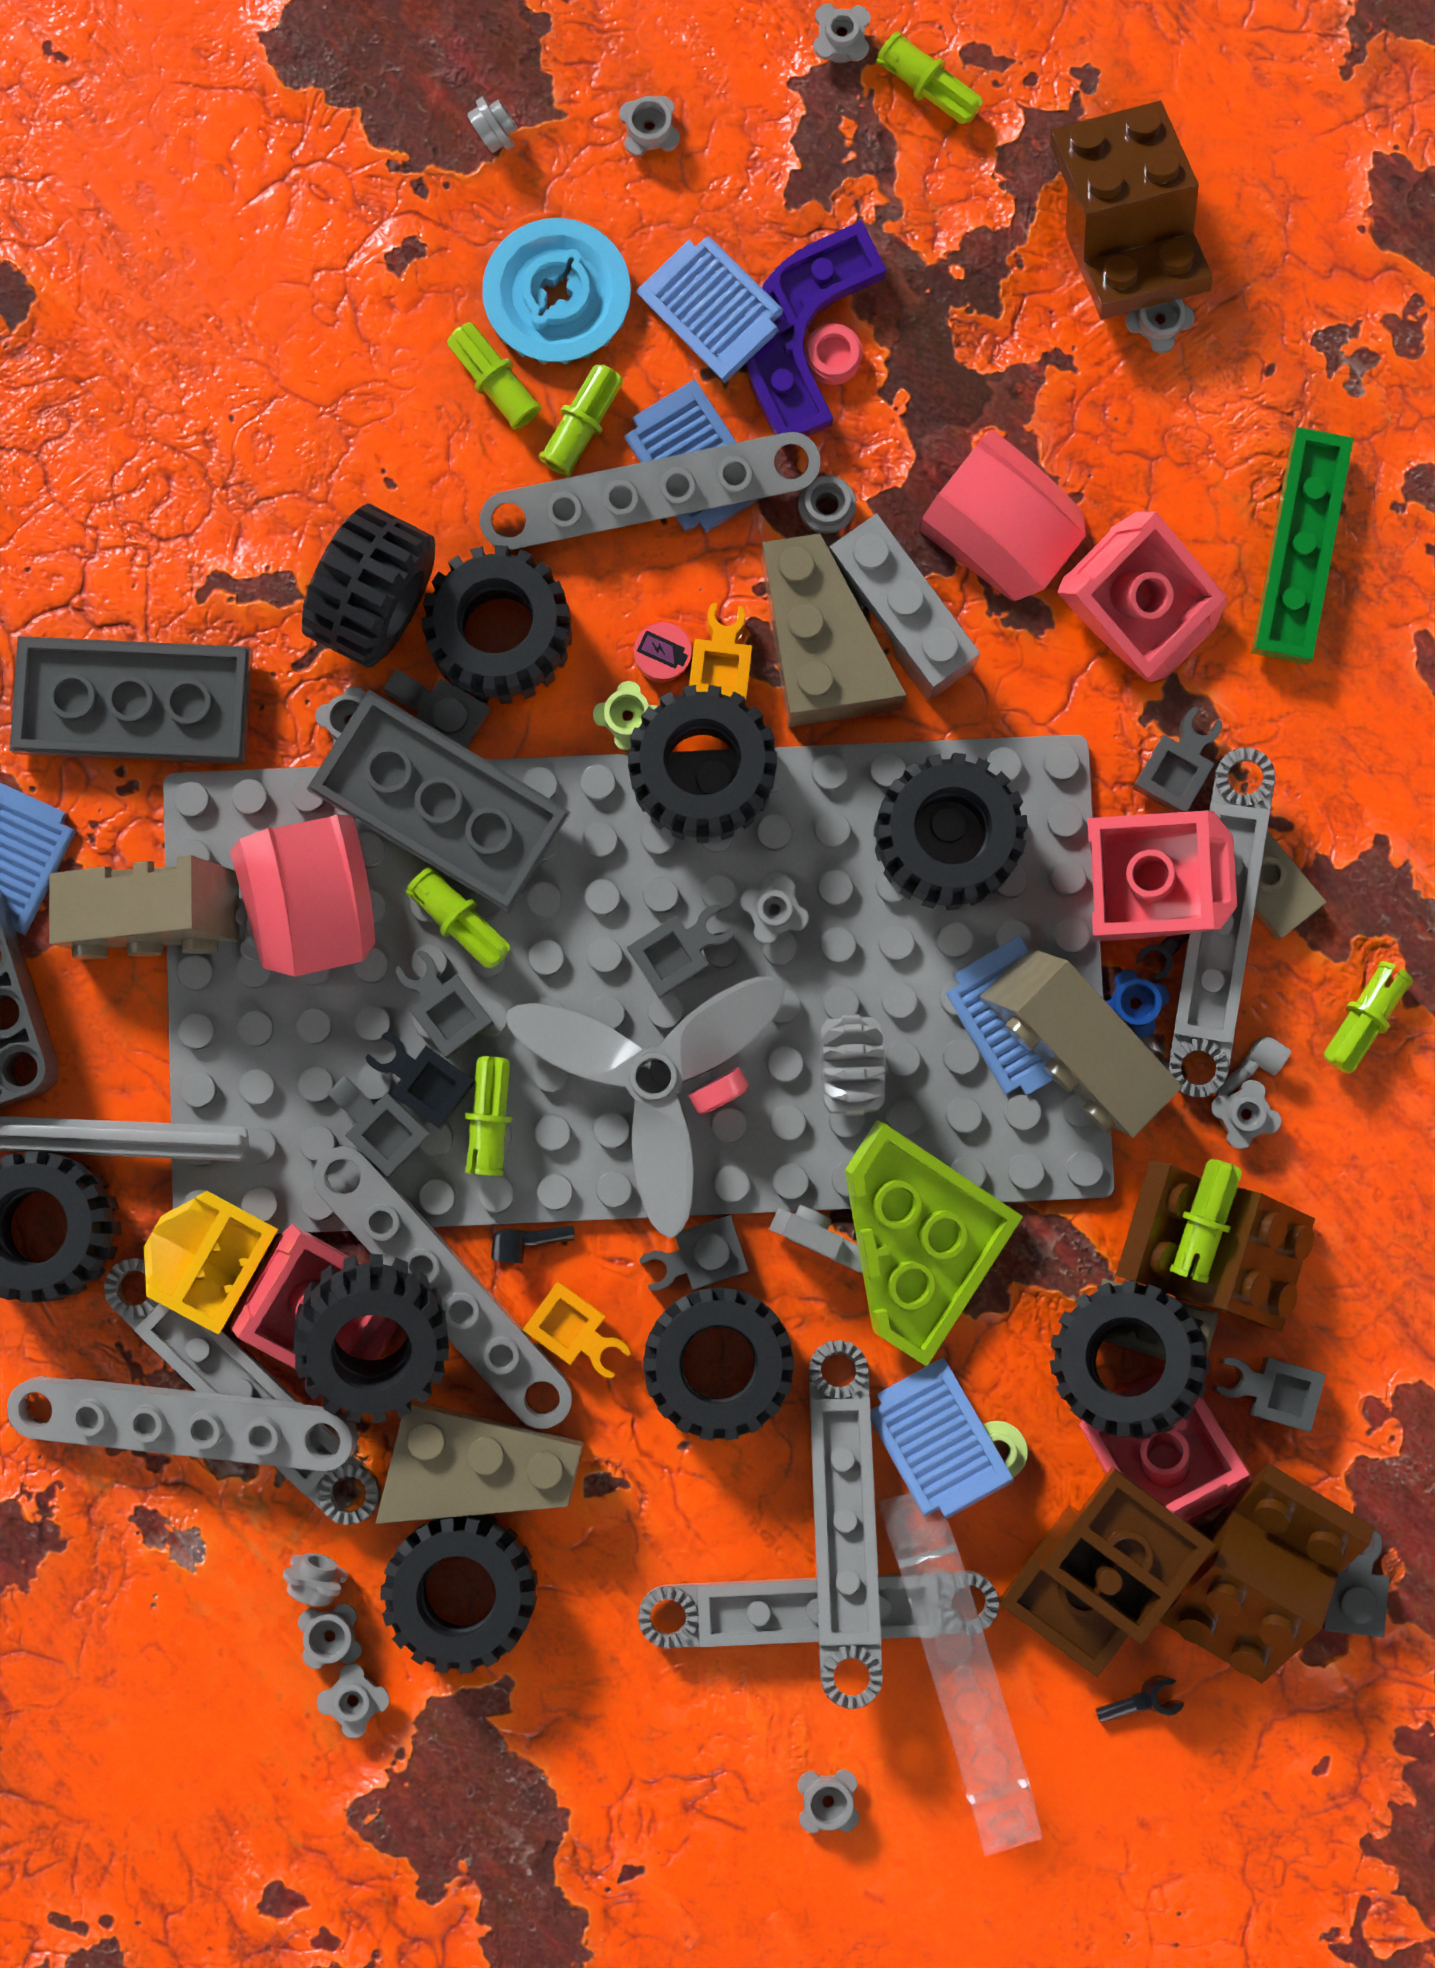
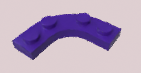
M862 220L799 249L786 258L770 274L761 287L783 308V312L773 322L779 331L746 362V368L755 398L774 435L785 432H797L808 437L833 424L832 414L808 368L803 344L805 332L819 312L833 302L885 279L887 270ZM791 444L784 445L780 449L785 448Z

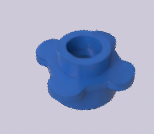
M1133 970L1119 972L1114 978L1116 986L1114 993L1106 1003L1128 1027L1132 1028L1137 1037L1150 1036L1156 1030L1155 1018L1158 1016L1161 1007L1169 1001L1168 989L1161 983L1153 984L1146 979L1138 978L1137 973ZM1132 998L1139 999L1140 1007L1138 1009H1133L1130 1006Z

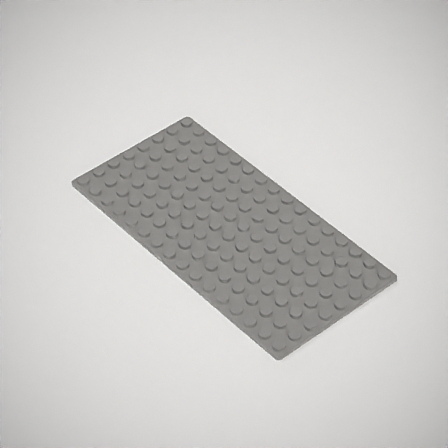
M1081 735L774 747L775 751H777L774 787L771 790L769 802L763 812L759 811L755 816L754 823L745 830L743 827L735 830L733 837L721 840L720 836L710 837L709 843H696V838L685 836L683 841L672 837V831L663 827L660 830L651 822V817L646 811L642 812L639 807L634 790H632L628 768V754L486 760L571 813L510 913H507L435 869L445 882L466 901L472 899L477 904L475 911L509 943L511 948L509 953L494 968L484 967L452 935L444 937L439 932L441 926L412 898L406 895L405 892L408 890L407 887L412 880L424 869L431 866L354 820L369 884L376 942L363 962L296 977L267 970L262 967L260 960L251 961L241 954L240 945L244 939L240 925L239 942L218 943L217 953L190 954L182 952V945L167 946L171 1123L242 1126L248 1130L249 1150L245 1160L241 1162L172 1159L173 1209L209 1191L277 1228L276 1234H282L291 1224L308 1233L350 1231L318 1195L313 1184L314 1167L324 1153L339 1146L357 1148L345 1136L357 1122L327 1093L344 1076L349 1078L374 1104L386 1092L390 1094L401 1079L395 1074H384L375 1070L367 1063L365 1057L369 1054L381 1064L391 1062L396 1055L395 1046L381 1036L383 1033H391L405 1044L407 1052L412 1058L416 1059L423 1048L428 1046L473 1080H475L476 1064L479 1057H503L508 1059L510 1063L506 1115L513 1116L512 1123L507 1122L503 1176L465 1173L470 1137V1120L465 1119V1113H473L475 1083L442 1129L434 1126L390 1094L431 1133L388 1178L432 1227L648 1218L636 1182L633 1163L632 1126L635 1100L630 1096L627 1089L589 1081L551 1065L527 1049L514 1037L507 1026L506 1014L508 1010L517 1005L529 1003L550 1005L574 1011L597 1020L619 1032L642 1049L659 1047L671 1031L701 1004L742 981L764 976H772L782 980L785 987V995L780 1010L773 1020L747 1047L727 1062L683 1083L681 1092L677 1096L690 1135L693 1157V1194L689 1216L777 1212L778 1208L792 1212L797 1211L799 1205L814 1211L851 1209L844 1170L876 1120L885 1123L1001 1202L1090 1199L1110 1196L1114 1190L1111 1130L1106 1133L1095 1125L1082 1110L1086 1102L1075 1091L1071 1090L1068 1092L1064 1090L1054 1080L1027 1096L1021 1086L1004 1094L945 994L960 985L954 977L955 973L1020 935L1026 947L1068 960L1103 998L1100 941L1096 942L1094 939L1092 920L1094 895L1092 855L1088 839L1087 818H1093L1087 740ZM733 749L671 752L667 761V769L671 780L680 789L695 795H710L723 790L734 780L738 769V761ZM953 753L966 754L965 761L976 764L978 758H981L990 763L988 770L997 776L1002 771L1010 779L1007 787L1012 793L1018 791L1023 800L1020 811L1021 815H1027L1028 828L1024 832L1023 840L1027 841L1024 852L1017 862L1018 865L994 894H989L982 902L973 906L970 903L964 904L957 910H946L944 905H936L932 909L921 906L923 901L914 896L910 900L899 893L901 887L895 881L890 883L883 874L885 867L882 861H877L875 853L876 837H874V827L878 811L888 788L895 779H899L903 775L906 768L915 762L918 766L925 763L928 756L941 754L942 759H950ZM320 767L172 773L165 778L163 783L165 867H176L177 857L192 855L235 870L230 850L240 838L267 828H277L327 818L336 814H346L307 790L308 785ZM947 801L933 803L925 807L917 817L915 824L916 838L922 849L939 862L947 864L965 863L972 860L982 848L984 842L982 826L974 813L961 804ZM778 876L789 877L796 885L794 895L799 907L806 909L808 912V923L801 931L790 929L782 935H777L773 943H761L754 937L755 925L752 922L750 913L741 908V897L748 889L761 890L772 885L773 880ZM239 887V907H240L241 905L244 904V902H243L242 894H241L240 887ZM775 904L769 907L770 914L778 915L780 907ZM720 905L722 912L707 921V930L713 935L720 936L734 927L736 930L734 938L723 946L707 947L702 950L701 953L709 967L659 999L627 950V946L676 915L687 930L696 924L702 911L709 906ZM420 950L429 954L436 963L438 979L442 984L457 974L494 1022L493 1025L448 1059L444 1057L409 1011L422 1001L423 998L418 992L411 991L405 987L396 975V968L400 966L411 980H419L424 977L427 965L417 954ZM842 1015H860V1017H875L880 1023L884 1049L885 1102L877 1112H868L860 1116H845V1114L829 1113L824 1106L821 1079L820 1030L827 1019L841 1018ZM649 1062L643 1065L637 1075L638 1086L644 1092L650 1094L664 1091L671 1080L669 1069L659 1062ZM740 1067L750 1085L748 1091L711 1112L703 1115L701 1113L697 1114L688 1094L718 1076ZM339 1159L333 1162L327 1173L331 1187L341 1193L354 1191L360 1183L361 1177L358 1167L346 1159Z

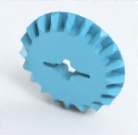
M566 218L541 219L518 228L498 245L485 269L482 295L490 325L497 332L503 344H508L521 357L528 356L537 359L543 365L547 362H561L568 365L575 359L582 357L589 359L593 352L602 346H608L618 329H622L628 308H630V277L621 253L607 236L596 228L577 220ZM568 274L566 289L567 294L571 297L570 300L567 302L559 299L554 306L551 305L547 310L548 296L543 288L546 285L556 287L560 281H564Z

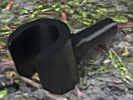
M1190 933L1171 935L1159 945L1155 944L1144 947L1137 955L1136 964L1148 952L1158 951L1163 955L1165 964L1163 969L1151 979L1163 978L1171 970L1172 956L1189 939Z
M573 1226L540 1231L500 1230L493 1237L491 1258L494 1261L523 1264L525 1245L540 1246L575 1240Z
M1160 1675L1151 1676L1142 1685L1140 1693L1134 1694L1130 1698L1096 1708L1099 1722L1103 1723L1133 1712H1142L1148 1709L1167 1716L1175 1715L1181 1711L1184 1702L1172 1700L1159 1705L1157 1694L1164 1685H1171L1177 1681Z

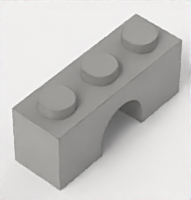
M877 513L829 546V551L860 609L867 607L881 623L893 643L895 659L927 702L974 669L981 653Z

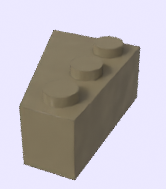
M821 534L762 542L761 563L788 727L902 710L907 695Z
M189 855L177 857L176 867L154 868V862L142 861L133 863V869L112 870V867L104 866L49 873V944L72 949V958L105 959L108 958V949L127 948L128 956L163 955V946L182 945L183 953H217L218 943L239 942V924L235 921V913L239 908V883L235 870Z
M1028 948V951L1007 968L979 996L1006 1023V1029L1020 1044L1028 1050L1036 1052L1047 1063L1043 1068L1058 1085L1068 1092L1071 1090L1075 1091L1086 1102L1082 1107L1083 1112L1095 1125L1106 1133L1114 1128L1134 1138L1183 1087L1068 960Z
M413 1400L411 1401L412 1412L401 1418L375 1524L568 1507L572 1499L585 1442L431 1404H421Z

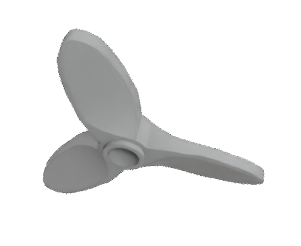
M772 976L755 977L742 981L716 994L693 1010L671 1031L659 1047L644 1049L597 1020L574 1011L535 1003L517 1005L508 1010L506 1021L512 1034L521 1044L551 1065L589 1081L628 1090L630 1096L635 1100L632 1126V1153L635 1177L642 1203L650 1222L658 1232L668 1238H673L683 1230L689 1218L694 1176L690 1135L677 1096L681 1092L683 1083L727 1062L747 1047L768 1026L780 1010L785 995V987L782 980ZM649 1062L662 1063L671 1073L668 1087L660 1093L650 1094L644 1092L637 1084L639 1070Z

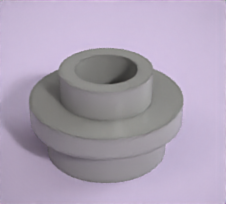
M484 96L476 100L477 107L467 113L485 145L492 153H495L503 146L507 150L514 147L515 143L510 134L516 131L518 127L503 103L498 99L490 104Z
M829 475L816 477L810 485L803 488L798 502L799 514L803 522L810 529L823 534L836 533L844 529L851 522L856 508V499L851 487L844 480ZM823 498H830L836 502L838 509L834 513L826 515L818 511L816 504Z

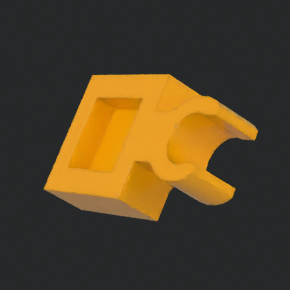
M712 603L708 609L706 622L707 631L712 641L694 640L689 686L696 685V692H708L709 685L721 687V694L731 697L732 693L736 692L745 697L746 704L752 645L735 643L743 632L746 615L743 606H738L736 622L730 626H724L715 618L717 603Z
M557 1281L523 1328L524 1332L569 1365L574 1362L582 1351L590 1357L594 1369L606 1378H613L616 1374L602 1363L601 1355L606 1348L616 1347L627 1356L631 1354L630 1347L621 1339L604 1337L596 1331L606 1315L559 1281Z

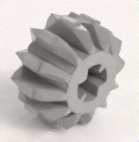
M842 1015L841 1018L827 1019L820 1030L821 1079L824 1106L829 1113L845 1114V1116H860L868 1112H877L885 1102L884 1049L880 1023L875 1017H860V1015Z

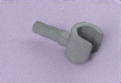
M1271 1037L1257 1039L1251 1046L1246 1059L1240 1064L1241 1066L1226 1079L1215 1094L1217 1096H1230L1254 1074L1258 1067L1275 1076L1287 1061L1291 1050Z

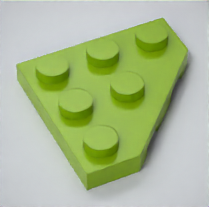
M876 1120L844 1170L872 1329L878 1336L927 1367L1023 1216L885 1123Z

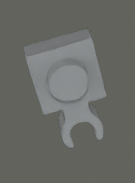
M799 1205L796 1214L778 1208L769 1227L770 1231L862 1273L858 1245L829 1231L828 1228L832 1219L802 1205Z

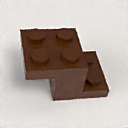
M1162 101L1051 129L1050 147L1068 187L1066 237L1100 319L1211 291L1213 275L1194 234L1199 184Z
M1150 1159L1115 1276L1129 1281H1136L1139 1285L1147 1287L1150 1284L1162 1289L1166 1294L1176 1299L1222 1311L1264 1327L1283 1331L1286 1318L1290 1316L1296 1305V1283L1303 1260L1309 1256L1313 1247L1314 1233L1312 1228L1315 1218L1267 1195L1238 1187L1226 1221V1225L1231 1226L1230 1232L1223 1231L1208 1275V1283L1193 1280V1277L1190 1276L1197 1253L1193 1257L1188 1276L1184 1277L1170 1271V1267L1174 1263L1188 1219L1182 1217L1184 1211L1191 1212L1201 1178L1171 1164Z
M1268 1463L1211 1522L1207 1537L1214 1542L1215 1547L1169 1607L1160 1622L1178 1632L1187 1641L1198 1644L1229 1663L1238 1672L1250 1676L1263 1684L1322 1630L1338 1574L1370 1545L1375 1527Z
M1112 1466L1080 1511L1070 1504L1067 1506L999 1598V1603L1098 1678L1128 1636H1131L1141 1645L1144 1643L1215 1547V1544L1211 1539Z

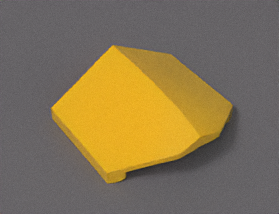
M209 1191L196 1196L194 1199L162 1215L143 1247L147 1297L219 1335L248 1286L278 1229Z

